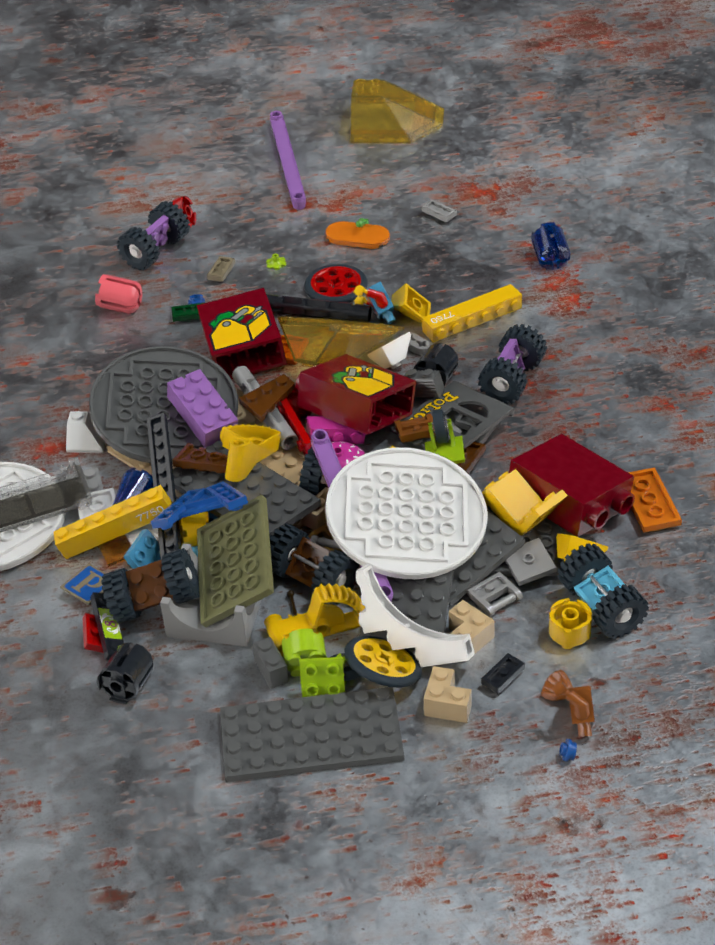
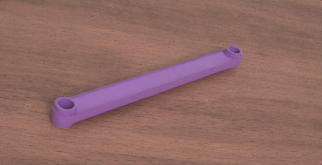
M273 111L270 113V123L293 208L301 210L306 207V196L282 112Z
M316 429L311 435V446L329 488L333 479L342 468L328 433L323 429ZM374 572L380 587L392 602L393 590L387 576Z

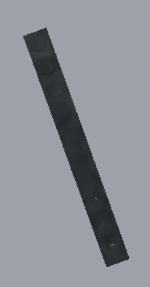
M163 412L147 418L153 487L161 485L173 504L176 501L168 422L167 416ZM179 521L173 523V527L162 530L158 528L161 557L164 554L181 549Z

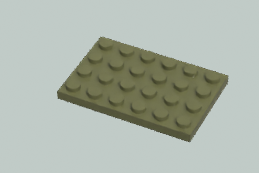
M263 495L250 500L248 504L243 505L242 509L230 511L197 529L201 624L207 628L234 614L236 605L246 608L274 593L267 499Z

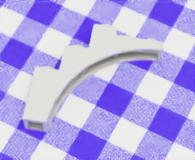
M372 564L365 565L356 571V582L360 586L362 593L361 601L365 606V609L359 613V624L363 628L364 633L387 630V641L391 644L392 650L416 648L415 657L419 661L420 667L468 661L475 655L470 634H446L430 630L415 623L401 613L380 587Z

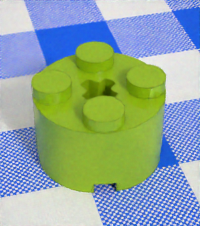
M306 628L292 631L286 640L285 637L282 640L284 661L293 677L300 676L299 659L327 658L324 637L320 632L319 634L314 633L313 629Z

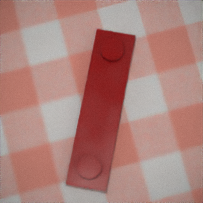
M285 398L283 401H279L277 409L297 435L298 450L303 452L305 456L308 454L310 447H312L311 439L289 401Z

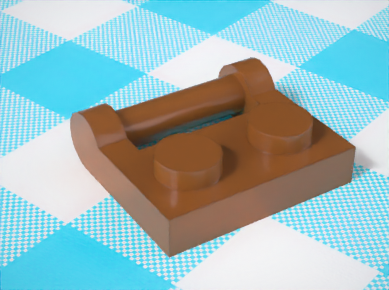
M430 413L425 414V417L406 421H394L395 430L401 442L430 438L428 423L432 422L433 424V417Z

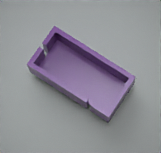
M200 369L186 374L185 379L179 377L167 382V398L204 448L217 441H221L220 431L222 427L238 425L237 417L230 408L227 409V404Z

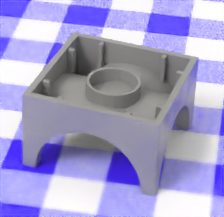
M183 544L181 549L185 548L188 554H190L199 577L198 557L193 552L191 544ZM162 597L160 604L166 636L247 647L262 599L246 608L236 605L234 614L206 628L201 624L200 597L181 604H177L176 601L172 602L171 598Z

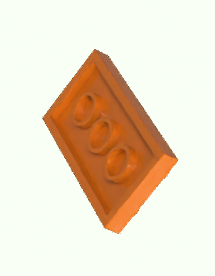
M655 467L628 472L634 476L631 493L634 494L635 500L631 509L643 533L680 526L682 519Z

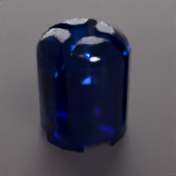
M547 222L541 224V227L534 233L532 231L531 241L538 263L542 268L553 270L552 260H554L557 269L563 268L568 264L571 253L563 228L557 226L554 222Z

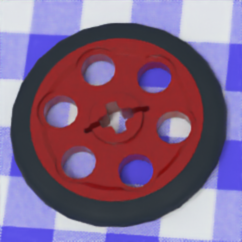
M331 264L311 272L306 278L304 287L306 293L312 299L350 303L356 299L357 295L353 293L356 287L350 288L349 286L361 285L367 289L368 280L365 274L354 266Z

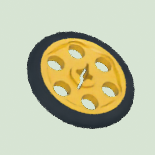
M368 635L353 638L345 646V659L349 666L360 676L371 682L387 687L402 688L414 685L421 678L422 668L415 655L407 648L392 650L391 644L385 638Z

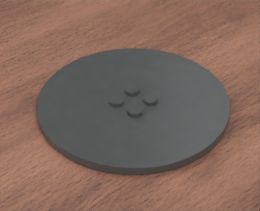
M172 346L146 347L118 357L100 372L91 388L89 411L97 433L110 447L129 458L151 463L147 418L163 412L167 416L172 460L187 443L193 444L196 449H199V447L204 448L167 398V382L179 377L185 379L186 374L200 369L227 404V409L230 408L236 417L238 416L237 391L225 370L216 362L200 353Z

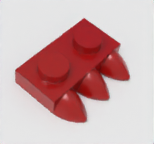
M85 613L82 618L84 649L103 653L95 616Z

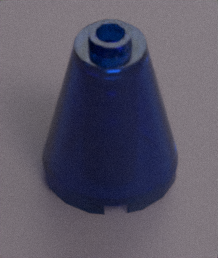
M136 468L127 469L122 475L112 506L154 488L152 475L143 469L141 471L135 470Z

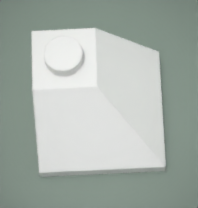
M410 332L367 354V356L384 369L389 367L394 369L400 366V361L405 359L411 337Z
M70 411L67 421V453H103L106 442L100 437L93 426L90 412Z

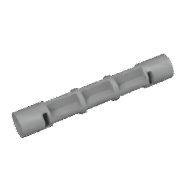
M239 366L233 371L232 378L244 394L260 387V384L246 366ZM275 406L272 412H268L265 415L263 421L267 427L281 432L280 445L283 449H292L297 445L298 437Z

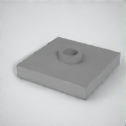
M540 538L526 542L505 560L519 586L557 572V568Z

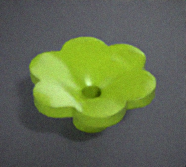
M276 253L272 255V258L266 260L269 269L279 270L281 267L286 266L285 258L279 257V254Z

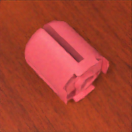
M103 274L98 282L101 284L99 294H95L96 305L100 308L126 314H132L138 310L142 302L143 292L140 283L112 275Z

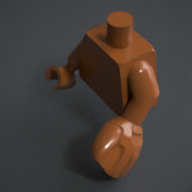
M563 670L553 672L545 681L541 696L551 701L568 700L570 702L572 724H577L578 736H592L590 722H595L591 687L573 688L569 677Z

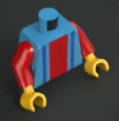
M381 281L367 289L361 285L356 286L353 291L357 295L354 300L355 304L371 305L377 318H383L387 325L396 320L392 314L394 306Z

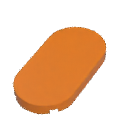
M340 221L332 223L326 228V238L329 239V242L336 245L376 249L380 248L379 245L383 244L385 246L390 240L388 229L380 225L365 224L363 227H357L355 222Z

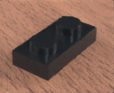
M507 653L481 678V684L499 694L525 669V663Z

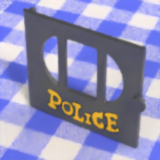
M453 381L445 387L444 392L439 398H430L412 411V415L400 421L425 417V414L430 413L432 415L433 410L443 409L444 415L454 410L480 423L466 435L454 431L455 437H463L465 449L508 415L513 417L516 408L464 384ZM476 404L483 406L489 412L488 417H482L460 405ZM394 425L389 428L391 432L398 435ZM431 437L420 438L411 442L425 449V442L431 441Z

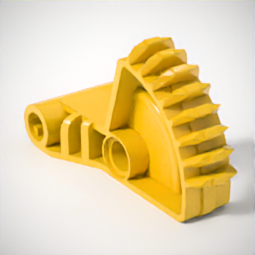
M235 424L234 426L222 427L220 440L223 444L222 446L228 449L225 479L231 482H240L245 479L258 462L278 451L281 432L270 427H264L263 425Z
M330 583L326 586L320 584L319 587L314 589L309 609L306 613H297V616L288 614L286 619H282L279 614H271L264 620V625L269 637L272 638L283 657L282 640L284 637L286 640L290 632L307 628L313 629V632L317 634L320 632L323 637L358 628L360 627L359 613L365 609V606L362 604L358 594L352 591L350 587L338 586L337 583L333 586ZM324 603H344L351 606L353 611L343 613L338 606Z

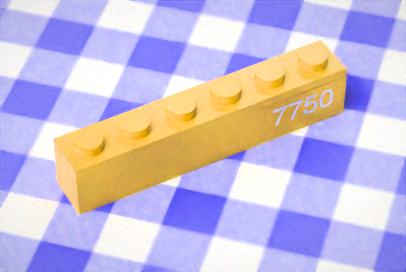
M512 284L423 317L422 332L434 343L521 309L522 294Z
M161 485L151 488L55 530V546L65 559H69L150 524L151 520L172 504L171 499Z

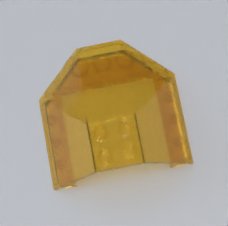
M354 80L351 95V143H413L419 136L423 138L431 134L433 129L443 127L444 108L421 95L385 80Z
M278 317L295 362L302 363L301 366L314 367L344 354L359 358L405 329L404 326L382 323Z

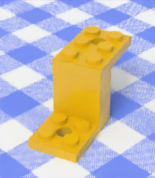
M516 469L511 473L508 471L503 473L498 478V481L489 483L482 492L487 508L490 507L502 522L520 536H523L542 522L568 496L562 489L557 494L553 491L542 501Z

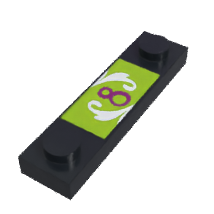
M93 592L90 600L104 658L109 660L117 647L124 644L120 624L113 619V615L109 612V607L107 608V602L103 596L104 593Z

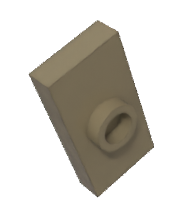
M219 256L207 274V279L224 282L235 265V258Z

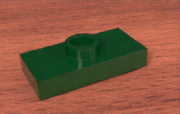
M203 303L171 307L173 322L200 319L197 305Z

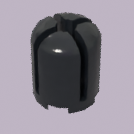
M442 343L430 345L413 369L417 371L427 369L439 370L443 385L445 386L458 368V355L451 346L447 344L443 346Z
M124 643L119 645L97 677L98 689L101 690L102 688L110 696V701L119 704H127L129 700L135 699L153 671L151 653L139 644Z

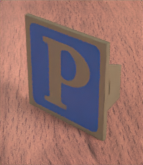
M88 563L61 585L60 588L90 605V597L93 592L104 593L101 580H103L102 576L106 573Z

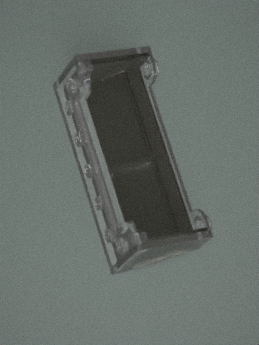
M78 456L68 459L69 465L66 467L60 465L59 470L0 487V533L76 509L84 510L92 505V496Z

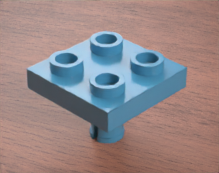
M144 529L123 558L130 565V568L133 569L161 560L159 542L148 529Z

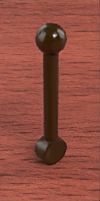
M289 590L287 597L290 599L293 616H297L293 598L295 593Z

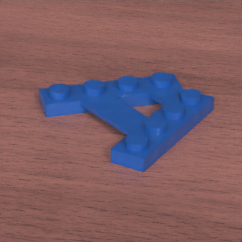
M222 481L207 488L187 491L151 520L153 529L161 528L166 530L173 527V523L194 514L220 507H225L232 511L240 510L243 508V505L248 504L246 495Z

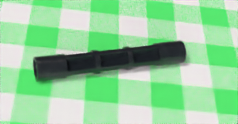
M266 294L272 312L368 323L371 320V305L355 304L353 306L352 303L290 296L280 297V295Z

